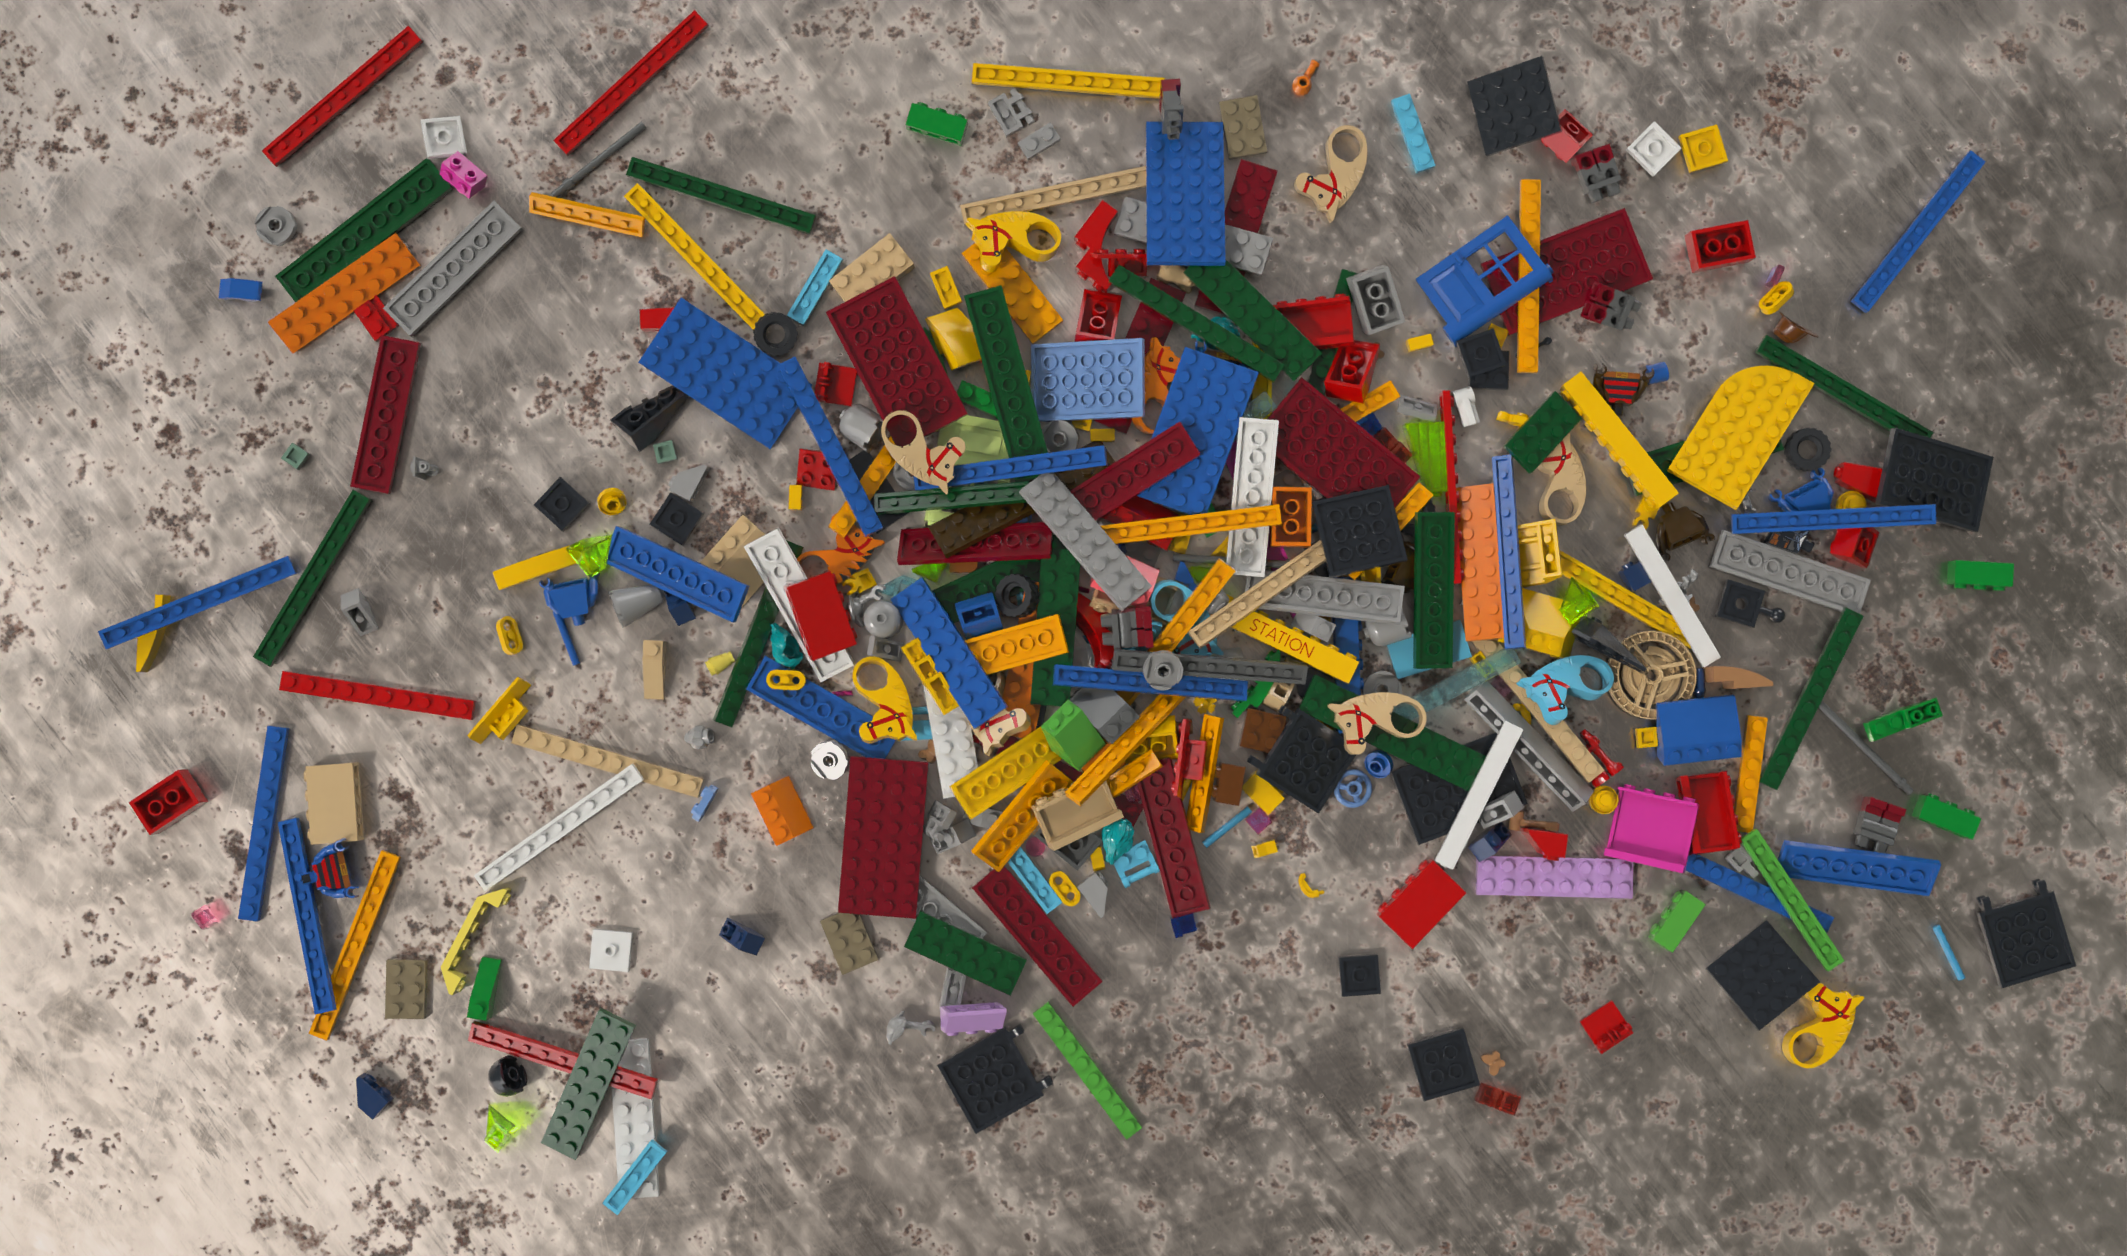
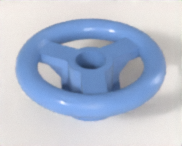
M1348 769L1335 787L1334 794L1342 805L1350 808L1360 807L1371 797L1372 783L1364 772L1357 769ZM1346 776H1359L1355 781H1351L1348 784L1341 783ZM1365 781L1366 793L1360 800L1359 795L1362 793L1361 783ZM1352 785H1355L1357 787L1355 792H1351L1350 787ZM1339 789L1346 790L1350 796H1353L1354 802L1345 800L1341 796Z

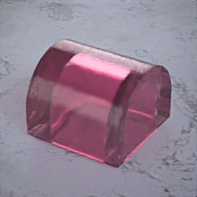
M207 905L191 913V916L202 930L209 929L218 922Z

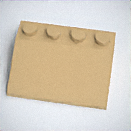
M744 515L736 521L700 562L750 586L742 607L764 584L744 546L766 535Z

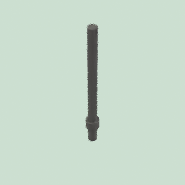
M641 121L570 178L564 179L562 181L563 184L552 191L551 194L558 198L565 191L573 189L575 187L574 184L643 131L646 126Z

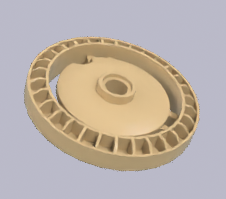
M1645 631L1630 635L1621 641L1628 650L1633 648L1632 654L1647 668L1648 672L1652 670L1655 674L1654 679L1650 680L1648 676L1623 664L1621 671L1622 683L1626 692L1635 699L1634 703L1627 698L1620 685L1619 669L1621 663L1609 657L1607 664L1612 669L1614 675V682L1609 690L1610 695L1622 710L1632 716L1642 719H1657V710L1650 709L1651 705L1669 699L1676 691L1681 677H1683L1681 688L1672 701L1687 700L1693 694L1696 685L1695 662L1687 647L1672 635L1659 631ZM1646 641L1661 643L1670 648L1680 662H1677L1668 651L1660 647L1647 646V650L1643 653L1637 645ZM1679 666H1682L1683 673H1680ZM1640 702L1645 704V708L1639 706Z

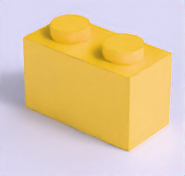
M1255 770L1243 782L1242 790L1269 815L1285 799L1282 796L1284 792L1256 775L1257 771Z

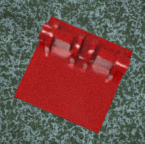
M819 362L814 391L818 401L851 407L857 375L856 369L832 365L829 362Z
M800 448L796 485L834 491L836 479L822 452Z
M1612 1000L1579 1021L1600 1054H1603L1633 1034V1028L1625 1021Z

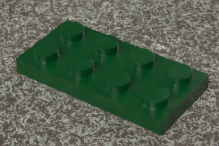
M1554 391L1508 439L1503 447L1530 474L1582 418Z

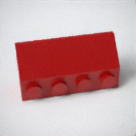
M1136 496L1101 519L1110 524L1178 517L1181 515L1155 502ZM1174 538L1149 540L1146 542L1168 552Z

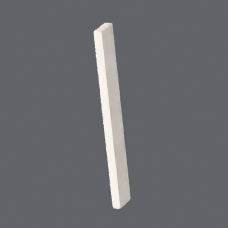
M1640 524L1624 534L1702 667H1706L1721 658L1644 526Z
M1504 721L1435 858L1436 862L1452 870L1454 869L1523 731L1522 728Z

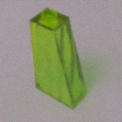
M1444 422L1405 423L1402 425V430L1417 473L1421 476L1419 478L1420 482L1434 495L1433 497H1441L1442 493L1447 492Z

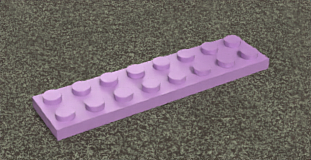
M1490 856L1479 862L1476 858V894L1633 899V862L1611 858L1559 857V861L1531 856Z

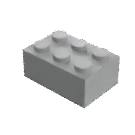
M1381 265L1346 278L1364 334L1371 335L1405 322L1389 266Z

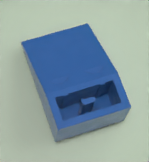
M992 592L955 603L966 640L1003 630Z

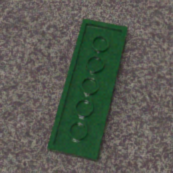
M921 910L904 945L905 948L1009 996H1011L1027 959Z

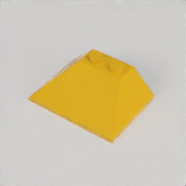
M1556 519L1518 525L1522 587L1547 584L1562 577Z
M1522 588L1526 648L1548 654L1550 657L1557 659L1569 657L1575 640L1572 631L1579 624L1583 605ZM1498 639L1497 642L1504 643V639Z

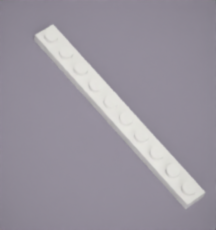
M631 764L479 871L474 877L483 890L487 891L644 780L643 776L635 765Z

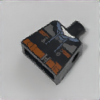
M1810 530L1768 532L1763 542L1793 554H1798L1800 549L1809 553L1815 545V542L1807 539Z

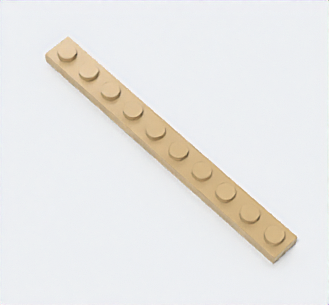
M1146 166L963 204L960 207L964 226L966 225L967 218L980 220L986 216L1003 212H1031L1145 188Z
M1321 540L1188 631V634L1201 649L1326 562Z
M1496 639L1471 641L1483 653L1503 681L1584 779L1589 783L1601 774L1604 769L1563 720L1557 725L1548 724L1544 720L1538 704L1532 701L1531 698H1527L1526 689L1516 684L1520 679L1527 678V676Z
M519 724L516 726L511 742L512 744L615 774L634 764L644 778L642 782L699 798L704 779Z

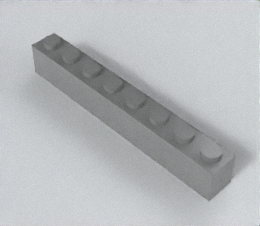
M1486 679L1476 685L1464 700L1497 734L1504 721L1522 728L1523 731L1513 751L1572 812L1586 804L1594 790Z

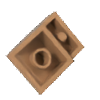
M1726 666L1701 667L1704 670L1705 682H1722V689L1773 686L1771 680L1749 670Z

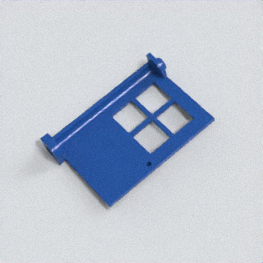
M1507 215L1415 280L1447 323L1443 330L1456 348V341L1466 338L1549 281L1551 283L1554 272L1548 263L1545 265ZM1505 232L1517 250L1499 261L1488 246V243ZM1484 247L1496 264L1478 276L1467 261V258ZM1521 253L1533 271L1515 282L1503 265ZM1500 268L1512 285L1494 297L1482 279Z

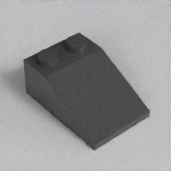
M1081 688L1069 700L1085 713L1096 731L1108 744H1113L1140 717L1114 690Z
M1038 824L1032 834L1048 846ZM1092 832L1054 852L1076 870H1079L1102 842V839Z

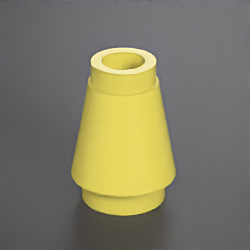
M729 651L708 658L705 664L713 676L720 674L735 662V659Z

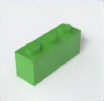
M1685 890L1677 891L1671 899L1673 902L1662 911L1660 915L1662 918L1649 931L1651 934L1648 938L1672 953L1706 905Z

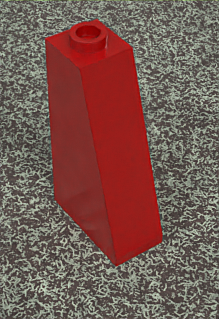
M1847 462L1837 464L1833 473L1835 484L1850 491H1857L1864 498L1874 503L1876 502L1882 468Z

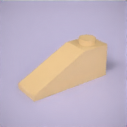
M643 640L644 699L664 700L667 641Z
M1289 655L1284 660V662L1304 663ZM1274 682L1262 704L1278 712L1280 707L1286 704L1295 684Z

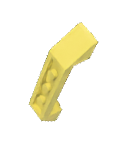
M507 887L476 898L441 965L442 974L450 995L461 992L465 987L466 982L464 980L467 975L453 969V967L456 968L460 963V954L462 950H466L470 943L468 938L471 933L477 930L479 926L477 921L480 915L483 916L489 906L487 903L497 908L507 905L511 898V894H509L512 890L511 888Z

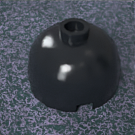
M510 1055L497 1060L488 1072L490 1087L495 1093L504 1097L522 1092L524 1090L523 1087L527 1085L525 1068L522 1064L519 1067L516 1062L518 1059Z

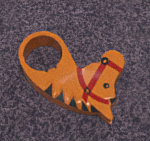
M854 524L845 538L839 534L836 535V549L808 551L801 554L797 561L801 565L808 557H821L829 566L828 570L836 575L838 581L836 586L857 573L868 562L874 550L884 545L885 542L874 539L872 534L865 537L862 530L858 529Z

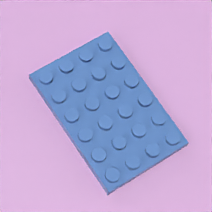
M1133 338L1031 344V393L1039 422L1145 417V339Z

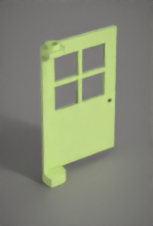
M966 415L939 431L937 446H946L947 442L953 437H960L965 442V452L956 461L954 466L1009 458L999 421ZM1011 478L998 480V484L1010 483ZM942 510L926 511L924 521L928 522L927 525L930 526L953 513Z

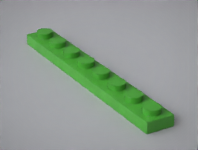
M1754 829L1743 836V847L1824 969L1829 972L1845 960L1758 829Z
M1049 1001L1033 1012L1035 1018L1126 1140L1142 1128L1140 1123Z

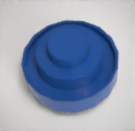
M1382 750L1371 751L1364 762L1367 771L1376 778L1387 777L1394 766L1390 755Z

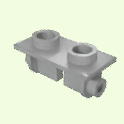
M413 456L410 470L414 477L426 480V476L438 474L439 468L437 465L429 464L426 460Z

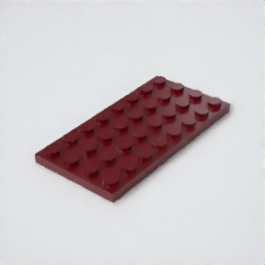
M1625 208L1540 240V259L1545 265L1548 263L1554 273L1552 274L1553 281L1551 283L1548 281L1539 287V324L1584 307L1586 300L1597 302L1588 298L1594 281L1624 292L1653 280ZM1514 251L1501 255L1497 258L1499 259V261H1501ZM1519 254L1503 265L1515 282L1518 281ZM1493 259L1481 263L1480 266L1483 273L1496 263ZM1500 268L1485 277L1491 294L1494 297L1512 285ZM1517 302L1500 314L1505 329L1508 331V336L1518 333Z
M895 276L826 312L883 421L892 412L907 411L918 419L925 438L968 415ZM896 415L886 425L890 436L897 446L903 448V446L911 445L910 443L916 437L917 427L909 416Z
M1302 377L1267 418V420H1279L1276 458L1325 499L1389 485L1394 508H1396L1421 477Z
M850 756L838 913L916 919L929 762Z

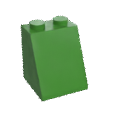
M1069 700L1041 726L1050 749L1077 771L1105 745L1104 740L1085 713Z

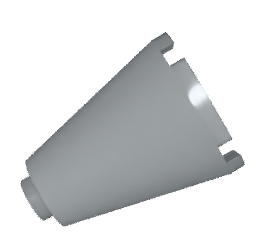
M653 585L608 591L622 628L663 602L662 598L665 597L664 591Z

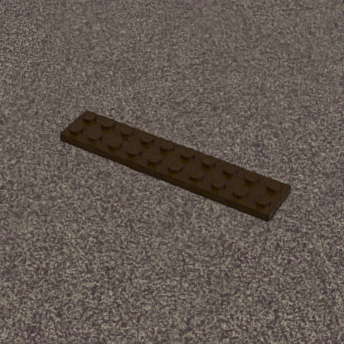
M1093 441L1081 448L1103 446L1104 444L1102 441ZM1106 449V466L1054 472V474L1070 491L1112 465L1115 461ZM1028 503L966 507L928 527L947 559L1036 512Z

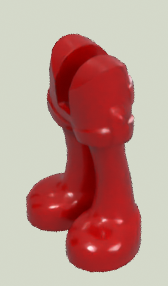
M1586 729L1580 732V736L1587 744L1585 746L1590 753L1593 752L1600 759L1611 777L1624 768L1621 762L1612 761L1599 746L1600 740L1596 735H1592ZM1605 771L1592 780L1594 788L1610 779Z

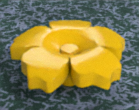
M1195 697L1193 702L1198 707L1197 712L1200 714L1207 711L1212 713L1215 711V705L1212 703H1215L1217 699Z

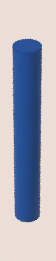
M553 611L572 665H578L580 661L564 619L561 618L560 614H556Z

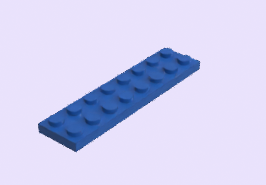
M620 526L615 527L603 562L730 622L737 621L750 587Z
M923 577L890 599L899 610L901 617L914 637H918L921 641V648L925 654L931 656L935 663L936 671H941L949 685V691L974 729L979 728L1008 707Z
M767 656L763 658L746 690L865 757L886 759L896 740L885 738L868 744L863 742L859 734L861 725L873 720L872 715L806 679L805 686L800 690L770 688L766 682V677L770 671L791 669ZM775 676L774 682L779 683L780 677ZM794 677V684L800 682L799 677Z
M1787 840L1783 841L1778 856V861L1789 878L1930 896L1941 867L1939 860Z

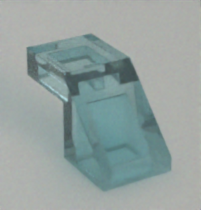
M902 575L884 584L886 590L878 589V592L894 597L899 593L902 584L910 586L917 580Z

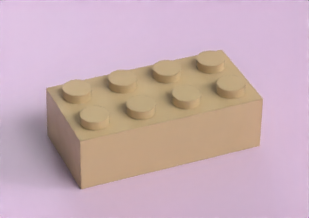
M889 233L830 279L829 282L842 300L846 302L893 276L899 281L915 269V266Z

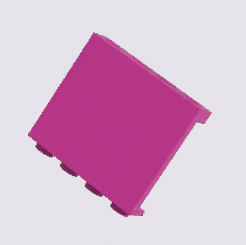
M1624 784V787H1618V805L1615 808L1604 856L1685 874L1699 804L1695 803V799L1683 797V800L1675 799V795L1663 792V796L1655 795V790L1646 788L1643 789V792L1635 790L1636 786Z

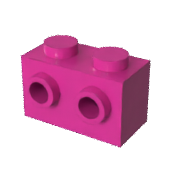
M459 151L441 164L440 175L442 178L452 184L459 193L464 194L468 199L485 188L488 175Z

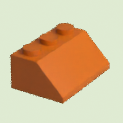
M789 776L751 793L776 846L814 828Z

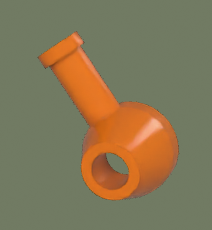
M1311 60L1305 74L1294 79L1292 89L1297 95L1303 96L1310 92L1312 87L1310 79L1320 65L1317 61ZM1300 81H1305L1306 85L1301 86Z

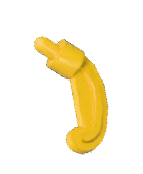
M1520 703L1511 705L1516 711H1520L1522 717L1531 725V714L1527 708Z
M1300 874L1298 879L1299 885L1306 896L1316 898L1324 894L1323 890H1312L1304 880L1306 874Z

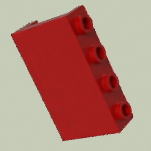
M1337 294L1334 295V298L1327 299L1325 296H1319L1315 300L1307 301V299H1297L1294 303L1279 301L1276 302V305H1273L1318 350L1355 346L1350 296Z
M829 570L795 584L783 586L809 659L812 661L857 644L855 640L857 639L856 631L849 624L851 620L850 614L847 609L844 610L842 604L844 597L841 591L838 592L836 584H838L836 575Z
M1727 771L1693 776L1685 775L1675 778L1679 800H1683V797L1695 799V803L1699 804L1689 855L1739 849L1742 844V838L1737 831L1738 816L1736 813L1734 814L1733 806L1735 805V799L1730 792L1731 777L1727 775Z
M1431 859L1422 861L1417 867L1419 870L1414 875L1410 874L1404 882L1406 884L1401 889L1397 888L1391 894L1392 898L1387 903L1383 902L1377 909L1379 912L1376 915L1411 949L1466 894Z

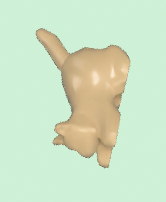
M1159 265L1161 268L1159 273H1157L1158 281L1165 284L1174 283L1187 294L1191 293V287L1195 285L1183 274L1187 269L1182 265Z

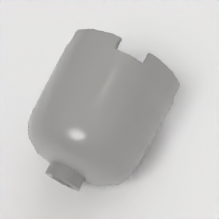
M855 404L841 412L839 419H841L840 432L867 453L871 452V446L874 443L878 445L882 439L881 427L883 420L880 415L861 404Z
M874 602L867 607L864 613L863 622L866 629L873 636L889 639L899 633L903 626V618L892 602Z
M1403 610L1401 612L1400 625L1365 621L1366 627L1363 628L1366 639L1370 638L1373 644L1380 647L1412 637L1411 632H1406L1408 630V623Z

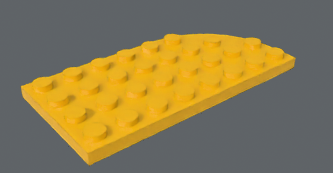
M1755 366L1735 373L1716 391L1667 471L1737 510L1815 383L1795 372L1776 366Z

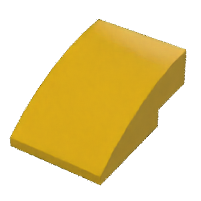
M958 308L925 319L939 354L945 355L951 371L981 361L972 324Z

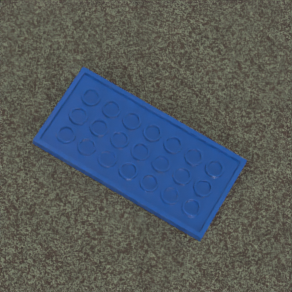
M1146 121L1147 265L1225 266L1223 122H1183L1182 133H1180L1179 139L1169 140L1167 134H1162V122Z
M680 298L638 362L769 449L772 448L798 408L778 368V364H780L778 361L683 298Z
M1188 347L1184 348L1151 439L1176 423L1181 422L1201 456L1137 495L1138 497L1188 515L1208 513L1238 432L1239 417L1244 416L1259 372Z

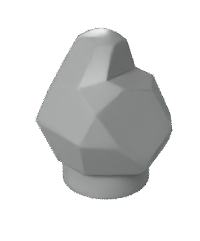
M695 726L685 734L684 739L685 742L692 745V748L705 749L708 747V744L713 743L714 734L711 728Z

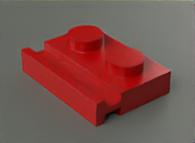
M375 295L374 298L367 300L353 310L376 342L380 340L381 335L386 336L393 329L400 326L383 309L385 304L378 295Z

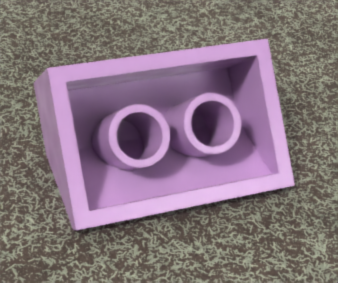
M998 1002L940 1006L941 1030L947 1033L948 1036L959 1035L958 1032L977 1034L979 1030H985L987 1033L997 1032V1029H1003L1006 1008Z

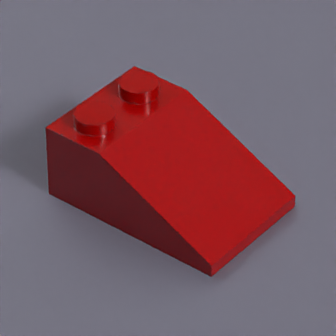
M1084 289L1074 342L1114 340L1122 295Z
M1354 340L1355 346L1338 348L1324 381L1327 397L1364 403L1370 389L1380 344Z

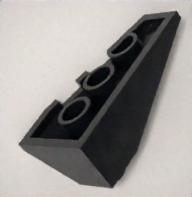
M672 385L659 391L658 396L650 400L645 398L641 404L633 408L631 405L624 408L610 421L625 440L637 451L641 452L655 441L689 396Z
M1585 616L1573 629L1572 634L1576 641L1647 676V668L1602 625L1601 620L1595 617L1590 619Z

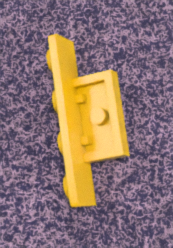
M517 677L467 736L475 742L482 744L493 731L498 738L504 740L529 711L519 699L529 689L531 684Z

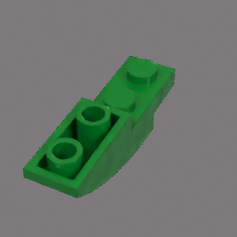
M1271 650L1264 659L1267 661H1280L1281 652L1279 650L1275 652ZM1253 681L1256 685L1253 686L1251 684L1247 688V701H1236L1231 706L1233 709L1231 714L1238 718L1249 705L1257 709L1267 696L1274 682Z
M1932 698L1880 715L1873 720L1863 723L1869 742L1942 717L1943 714L1937 698Z

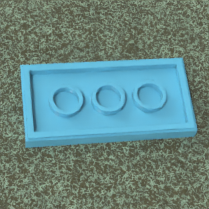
M1461 620L1453 622V662L1472 657L1468 642L1465 639ZM1411 634L1412 637L1386 645L1397 679L1430 670L1413 668V634Z

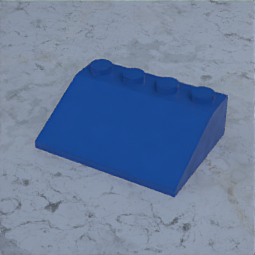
M1734 694L1656 703L1657 757L1664 766L1742 757V738Z

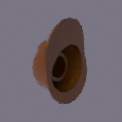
M1779 312L1782 317L1773 332L1784 342H1798L1807 334L1819 338L1814 332Z

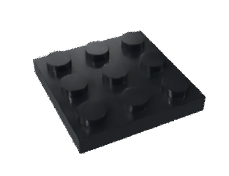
M1463 1027L1407 1043L1423 1101L1480 1086Z

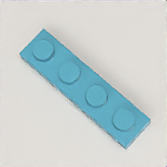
M1407 94L1392 99L1391 104L1415 172L1419 173L1434 168L1436 165L1411 95Z
M827 249L824 251L788 312L787 316L805 326L830 284L829 280L834 277L843 261L842 258Z
M1020 846L1008 863L1046 914H1048L1060 905L1062 901Z
M652 1139L602 1204L618 1216L667 1153V1150Z

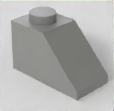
M701 465L677 473L669 482V491L693 503L710 468L706 465Z
M359 588L341 595V610L360 636L378 629L369 602Z
M1296 613L1291 626L1328 643L1336 624L1317 615Z
M1512 791L1486 804L1478 820L1485 829L1514 817L1524 806L1516 792Z
M988 808L971 820L964 811L962 821L968 818L972 825L989 829L1003 811Z
M1095 871L1079 883L1077 888L1100 918H1102L1105 912L1108 889L1105 884L1108 881L1102 873L1098 875Z

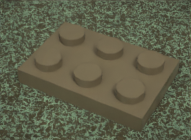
M1257 95L1220 101L1219 108L1229 160L1266 154L1267 147Z
M837 913L820 921L842 975L879 960L860 914Z
M386 960L385 1019L426 1018L428 960Z

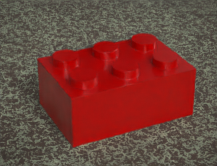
M1748 220L1693 230L1684 236L1692 273L1748 263L1756 258Z
M181 769L175 771L128 803L149 835H155L171 827L207 803L208 800L188 769Z

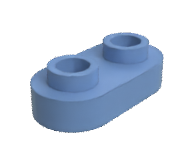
M712 784L709 787L705 786L700 795L703 797L699 804L696 803L691 810L694 820L701 821L719 788Z

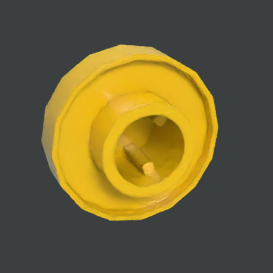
M607 488L599 494L597 504L600 511L604 514L617 515L625 509L627 500L624 492L620 489Z
M1848 491L1838 497L1836 509L1866 508V500L1859 492Z
M1604 785L1594 788V792L1588 800L1592 810L1600 814H1608L1614 811L1618 805V795L1615 790Z

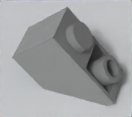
M967 818L950 826L948 830L944 829L942 832L945 839L942 842L934 841L931 837L929 838L937 854L977 835Z

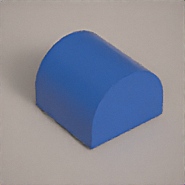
M1665 362L1646 366L1647 370L1645 373H1650L1652 368L1655 372L1654 376L1649 379L1648 385L1669 380V371Z

